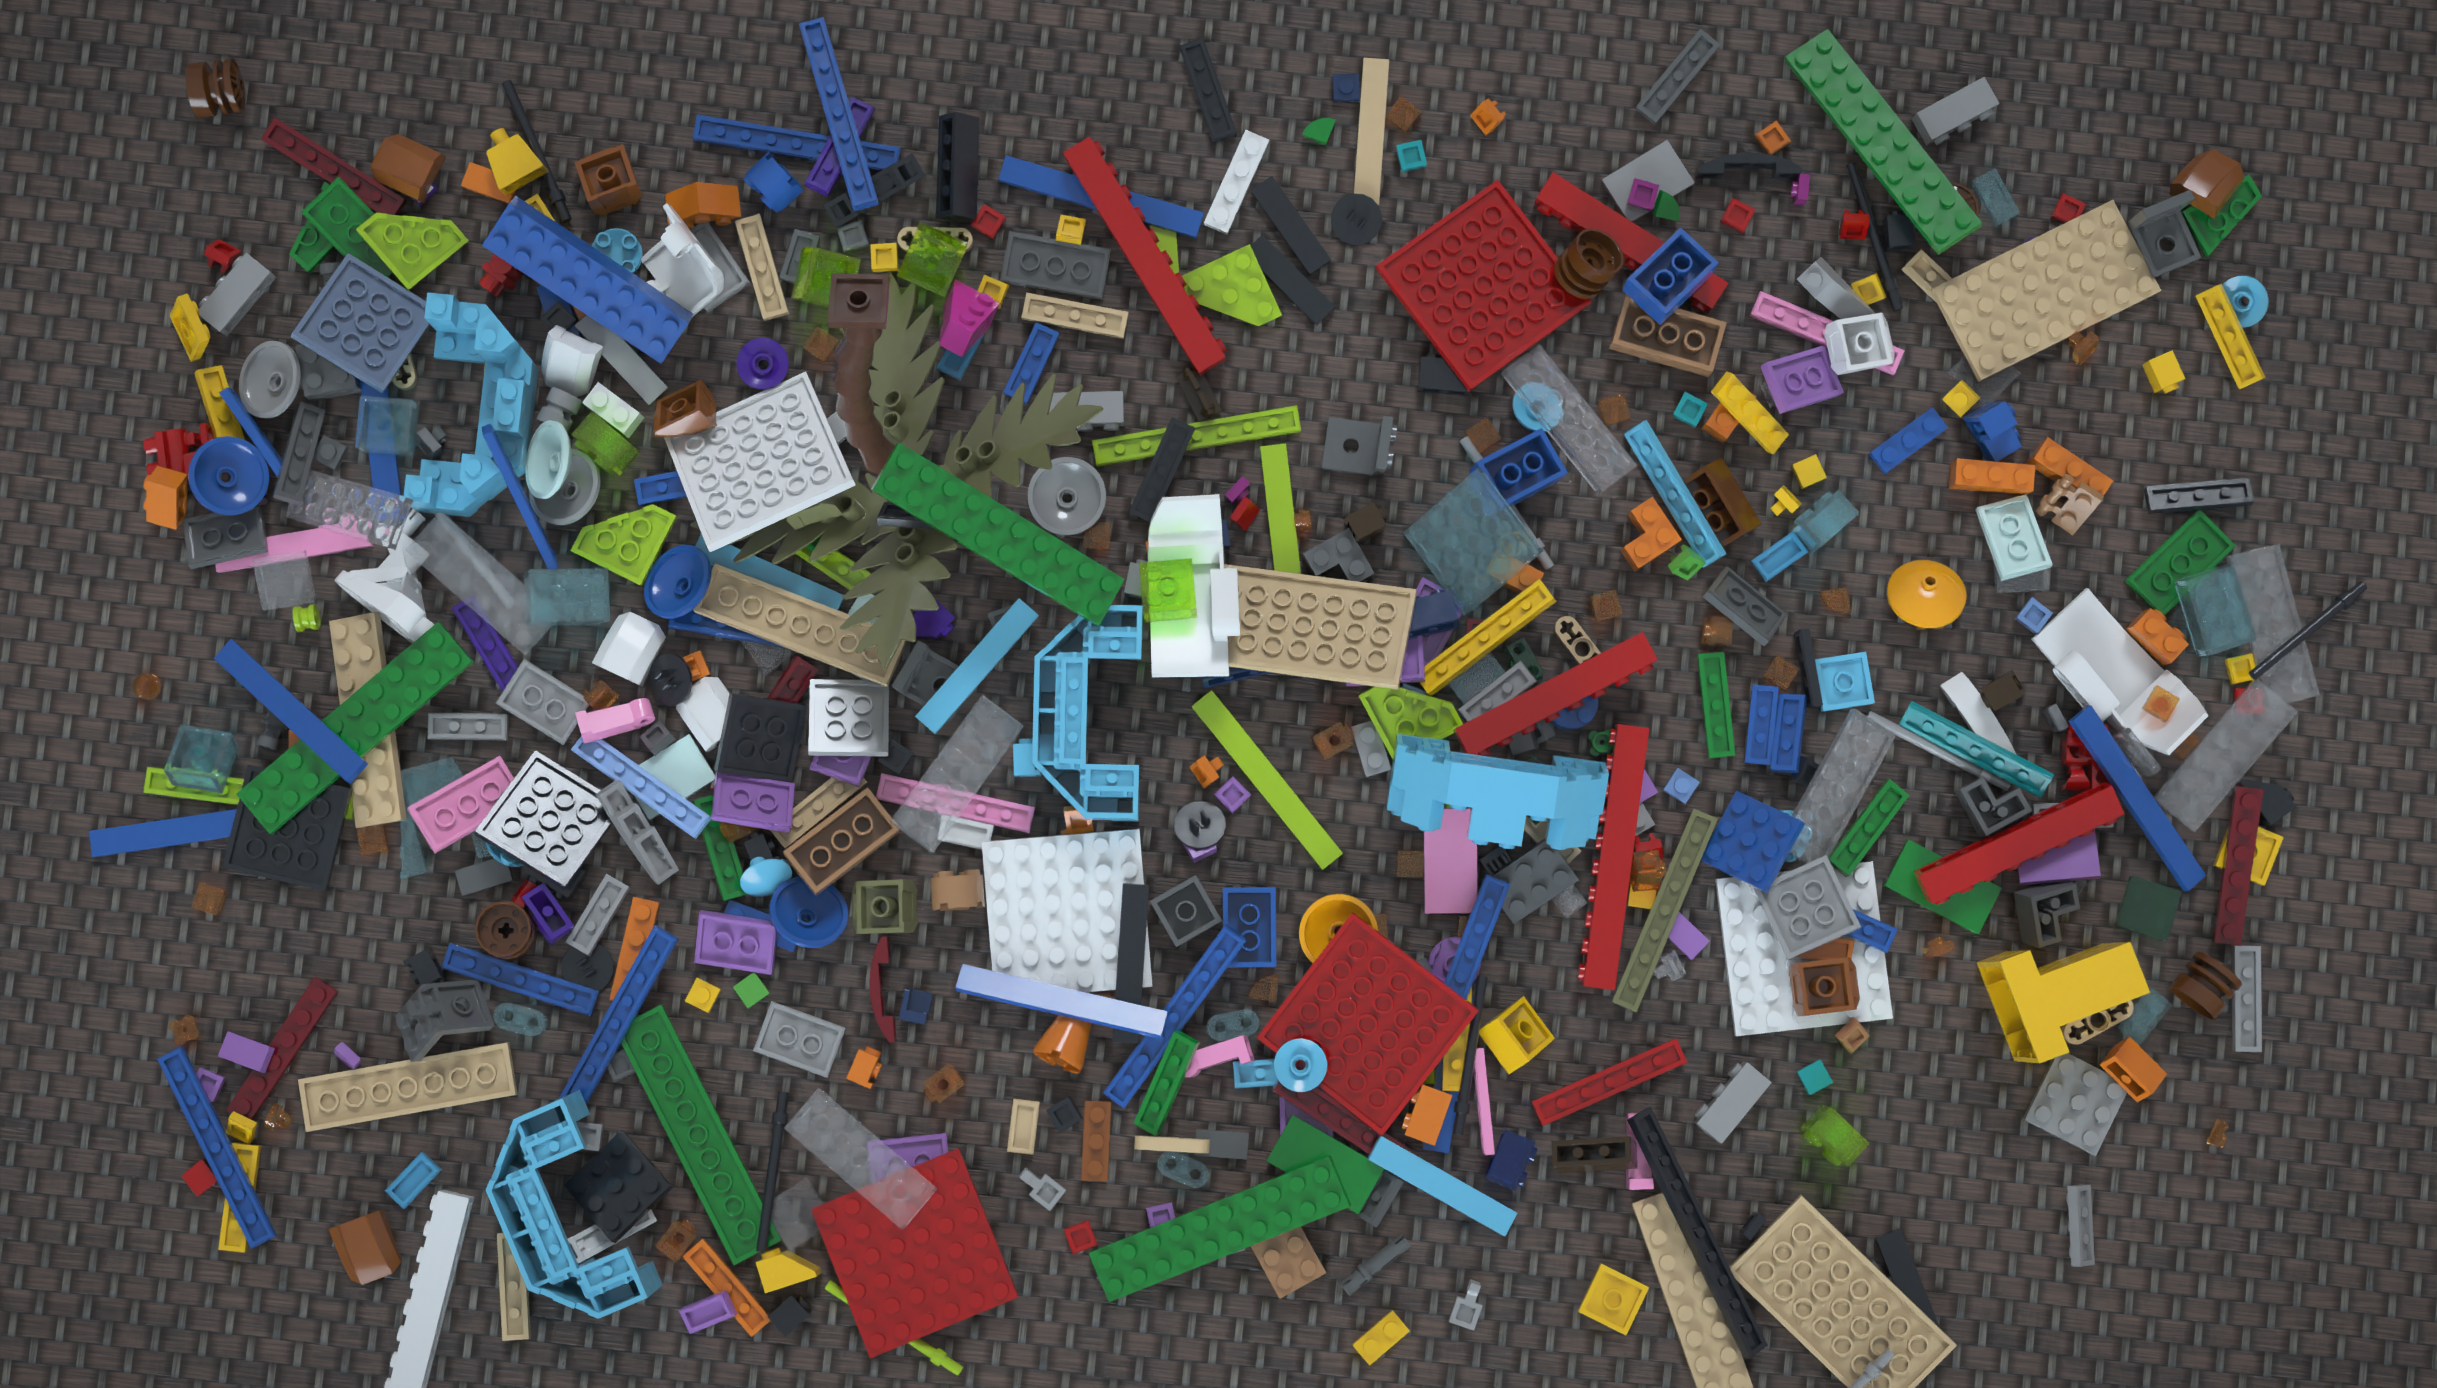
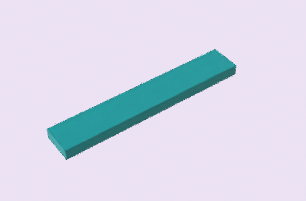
M1911 701L1900 720L1899 725L2039 798L2042 797L2053 779V773Z

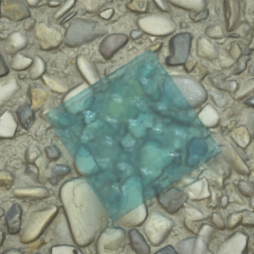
M1477 468L1403 532L1446 591L1451 590L1454 603L1463 615H1468L1543 552L1482 468Z

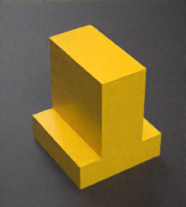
M2131 942L2102 943L2038 968L2030 950L2005 951L1976 962L2013 1059L2017 1062L2042 1063L2069 1053L2060 1026L2150 993Z

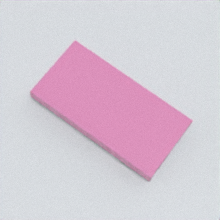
M498 756L412 804L407 810L435 854L474 832L513 781L514 777L501 756Z
M1466 807V810L1444 808L1441 829L1434 830L1433 832L1424 831L1425 914L1471 913L1477 898V844L1473 843L1472 839H1468L1467 836L1471 807Z

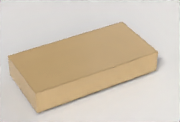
M1013 1099L1007 1152L1034 1155L1039 1101Z

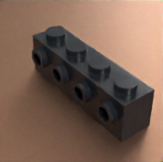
M959 112L939 116L936 218L956 223L977 220L979 117Z

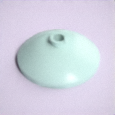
M552 420L545 421L537 428L527 452L525 468L527 486L531 494L540 499L551 497L561 488L572 465V449L568 433L561 423Z

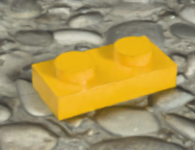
M1391 1310L1352 1345L1370 1366L1410 1330L1396 1313Z

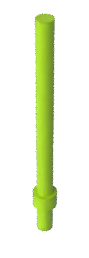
M830 1280L825 1290L848 1304L842 1287ZM920 1338L908 1343L931 1358L930 1361L938 1367L942 1365L957 1376L963 1369V1366L946 1356L947 1353L939 1347L935 1349Z

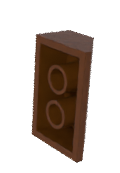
M1722 457L1705 465L1683 480L1723 548L1762 525Z

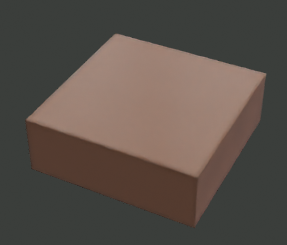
M1854 1017L1835 1034L1836 1038L1850 1054L1870 1036Z

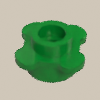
M1606 729L1604 732L1591 731L1589 733L1588 739L1591 740V755L1598 756L1603 753L1611 755L1612 745L1608 744L1610 729ZM1603 740L1604 745H1600L1599 742Z

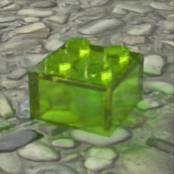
M919 222L901 262L897 276L945 297L966 251L967 242Z
M817 247L802 248L791 299L829 309L831 273L858 274L861 259Z
M593 411L589 413L571 434L577 439L574 444L589 457L596 455L597 457L594 461L609 474L614 471L620 476L640 453Z
M1192 558L1139 563L1145 623L1197 618Z
M1821 1105L1800 1127L1805 1132L1802 1135L1803 1138L1813 1147H1821L1824 1150L1822 1156L1832 1165L1835 1164L1836 1166L1843 1165L1849 1167L1870 1144L1831 1106Z

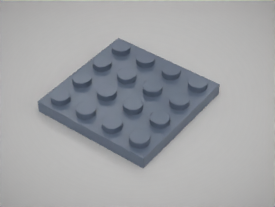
M347 253L292 332L291 338L383 394L430 325L424 319L426 301Z

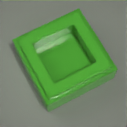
M753 972L733 987L748 1009L770 994L756 972Z

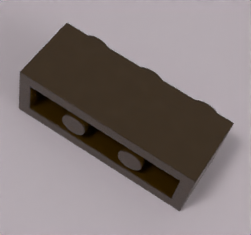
M1630 1136L1551 1141L1552 1168L1558 1173L1638 1169L1637 1142Z

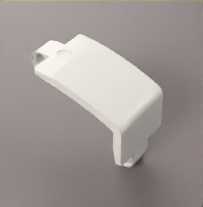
M666 203L663 209L669 218L670 225L665 228L666 232L661 236V241L651 248L641 258V261L656 279L647 281V283L695 315L723 291L724 276L720 268L674 208Z

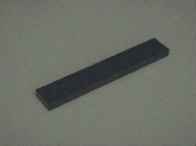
M1123 883L1115 999L1141 1005L1149 885ZM1113 1028L1112 1042L1139 1044V1034Z

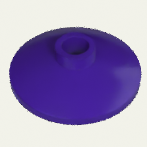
M757 338L746 343L740 350L736 363L741 379L748 386L759 390L771 389L780 384L786 377L789 368L786 351L778 342L769 338ZM763 361L769 364L765 370L759 368L760 363Z

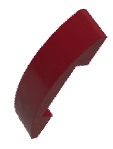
M883 936L877 944L871 962L869 989L876 1021L885 1038L891 1043L897 1042L895 1015L884 1016L881 964L891 963L890 941L888 936Z

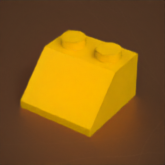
M1524 996L1490 1020L1479 1031L1483 1041L1508 1074L1529 1062L1555 1039Z
M780 1248L761 1254L762 1259L756 1262L765 1293L817 1277L822 1273L821 1267L788 1250L781 1252Z

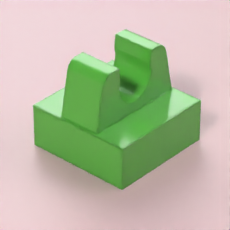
M1682 545V552L1678 556L1675 554L1671 555V563L1668 564V567L1673 574L1689 580L1706 562L1701 555L1695 553L1690 547Z

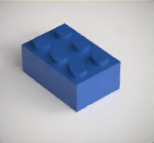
M1680 227L1627 278L1622 290L1661 325L1713 275L1719 262Z
M1542 428L1477 461L1469 470L1494 515L1552 486L1568 473Z
M1276 887L1223 888V927L1227 924L1247 939L1227 968L1276 967Z

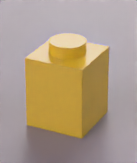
M2173 350L2153 358L2142 365L2154 393L2161 390L2165 394L2180 388L2178 383L2185 379Z

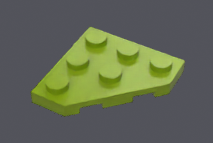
M375 213L356 228L360 236L407 290H410L469 241L452 220Z
M1250 244L1182 275L1187 284L1184 287L1187 295L1193 294L1200 305L1256 326H1261L1282 316Z
M652 504L631 513L612 517L606 521L582 527L570 551L642 586L677 516Z
M1372 686L1358 693L1392 759L1397 734L1442 740L1453 734L1455 728L1463 725L1452 702L1401 687L1397 690Z

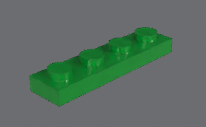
M1724 652L1697 654L1708 759L1735 756Z
M1887 779L1829 855L1828 859L1831 865L1842 875L1849 877L1910 795L1891 779Z
M713 795L693 800L692 803L710 817L712 816ZM710 820L702 830V836L722 902L748 895L742 890L740 885L743 871L728 823Z
M1180 1030L1173 1032L1133 1124L1154 1136L1160 1134L1200 1044L1199 1041Z

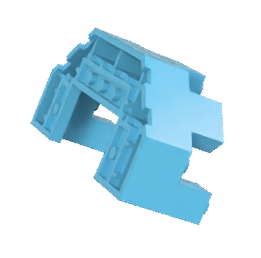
M427 293L424 319L437 331L434 358L485 364L475 455L462 453L461 463L422 459L420 476L406 475L403 501L415 511L421 513L470 517L488 500H492L507 488V484L483 437V426L493 425L517 477L525 473L527 452L532 436L539 368L486 304L459 302L454 295Z
M1111 605L1099 626L1078 615L1035 656L1032 764L1086 820L1139 822V765L1086 764L1088 664H1090V659L1141 660L1143 606Z
M1397 734L1386 807L1388 811H1391V814L1401 816L1402 822L1417 826L1419 830L1427 832L1441 829L1444 803L1450 804V808L1456 810H1466V807H1471L1467 830L1468 839H1472V842L1478 845H1488V842L1499 843L1500 847L1507 849L1522 846L1526 815H1529L1530 819L1535 821H1546V818H1548L1545 834L1546 844L1550 845L1553 849L1566 850V848L1585 847L1589 838L1596 839L1599 815L1603 814L1609 772L1605 762L1553 755L1552 765L1452 752L1447 740Z
M578 1090L513 1119L509 1135L496 1162L492 1178L487 1185L486 1193L527 1289L536 1294L550 1297L553 1301L573 1309L577 1308L599 1319L648 1298L663 1284L653 1261L637 1267L629 1246L598 1260H595L593 1257L578 1264L538 1168L586 1147L576 1121L590 1115L581 1091Z

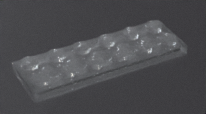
M1540 344L1501 373L1598 495L1637 466Z
M309 470L301 503L298 506L289 503L285 517L396 550L413 500Z
M442 511L435 516L405 549L406 552L524 655L531 650L561 617Z
M2279 544L2226 557L2255 666L2302 629ZM2305 640L2258 678L2266 708L2320 695Z
M2259 679L2253 680L2153 796L2154 799L2189 830L2195 832L2298 712Z
M981 695L889 822L933 853L1023 729L1024 725L984 695Z
M1850 709L1792 814V817L1801 820L1805 825L1789 854L1805 864L1825 855L1829 857L1896 735L1858 710Z
M820 1088L813 1093L784 1128L902 1230H904L937 1190L932 1183Z

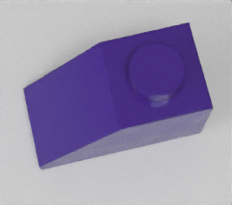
M936 600L939 606L937 611L917 610L913 615L916 623V639H939L941 635L946 637L955 628L953 623L956 621V618Z
M545 883L540 884L521 897L535 925L549 945L554 944L572 932L573 923Z

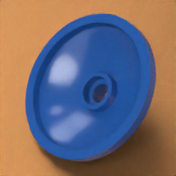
M225 436L206 442L194 453L188 468V481L193 495L206 509L220 515H238L251 510L263 499L269 484V470L264 457L255 446L243 439ZM222 473H226L228 475V482H223L221 480Z
M680 545L668 550L659 557L649 571L644 586V598L648 608L657 616L666 619L683 616L694 609L705 596L711 580V564L707 555L695 546Z
M800 876L786 880L779 885L773 893L769 905L770 919L777 932L789 942L801 947L818 948L831 944L841 936L848 921L847 904L841 893L833 885H830L815 897Z

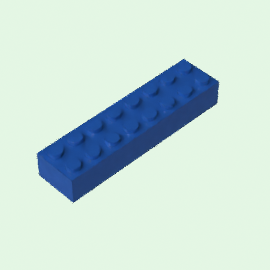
M517 196L508 204L482 245L661 364L694 315Z

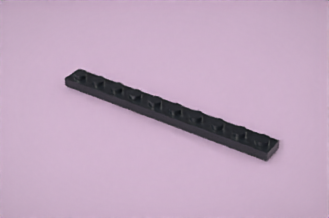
M1645 1108L1627 1121L1743 1358H1751L1767 1347V1342L1652 1108Z

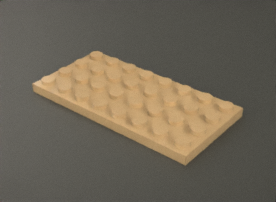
M2114 200L1931 289L1978 382L2161 291L2156 279L2152 278L2144 257Z
M1224 564L1225 568H1237L1240 636H1228L1229 667L1399 690L1417 597L1416 589Z
M1802 1195L1729 1266L1735 1279L1847 1388L1865 1371L1863 1368L1870 1361L1874 1362L1887 1348L1895 1356L1882 1369L1883 1373L1876 1380L1872 1379L1864 1388H1915L1957 1346L1946 1333Z

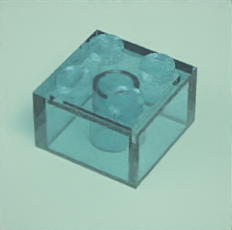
M360 396L355 448L361 453L414 457L419 405L410 399Z
M1840 490L1833 494L1828 491L1813 504L1816 508L1814 511L1809 508L1793 521L1796 526L1791 532H1795L1811 554L1821 548L1859 514L1858 510Z
M180 725L164 772L172 785L223 794L239 747L232 733Z

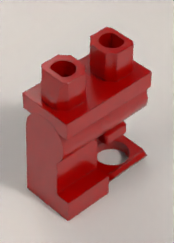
M493 254L490 264L485 262L481 267L486 273L478 284L499 298L506 288L511 291L514 290L517 285L513 282L521 278L522 272Z
M200 424V433H188L186 429L181 428L170 429L164 432H154L155 437L143 440L146 454H157L158 462L147 464V475H151L157 466L188 474L189 464L195 453H189L190 447H201L206 442L214 439L210 424Z
M2068 724L2066 738L2061 739L2062 765L2068 767L2067 775H2070L2064 785L2060 786V791L2084 792L2103 782L2110 784L2072 726ZM2104 724L2109 731L2108 724ZM2083 766H2087V777L2082 769Z

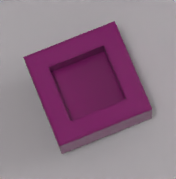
M1799 174L1796 181H1792L1790 196L1794 197L1793 205L1804 206L1807 202L1810 174Z
M1634 178L1626 205L1652 212L1659 185Z
M1242 476L1225 494L1224 499L1231 505L1236 501L1240 503L1244 497L1250 494L1247 490L1250 487V483Z

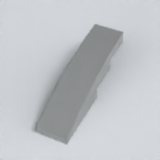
M585 315L574 325L588 341L603 346L602 356L648 405L668 388L620 336L588 315Z
M615 780L595 794L628 847L656 884L659 885L679 870L654 826L649 825L639 805L632 802L621 781Z

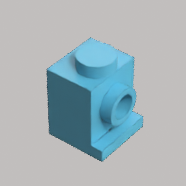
M1019 739V744H1013L1015 777L1041 776V772L1032 764L1033 739Z

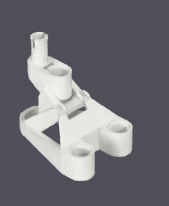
M414 509L411 510L397 528L393 526L384 536V541L390 555L378 568L352 570L350 572L342 570L334 580L345 592L369 611L380 613L381 620L410 643L415 642L434 625L426 617L421 594L422 585L418 581L416 574L418 568L430 554L410 538L426 519Z

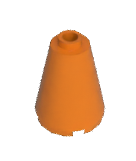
M1058 1015L1036 1043L1033 1049L1034 1054L1053 1066L1055 1064L1064 1066L1063 1070L1080 1073L1084 1065L1092 1023Z

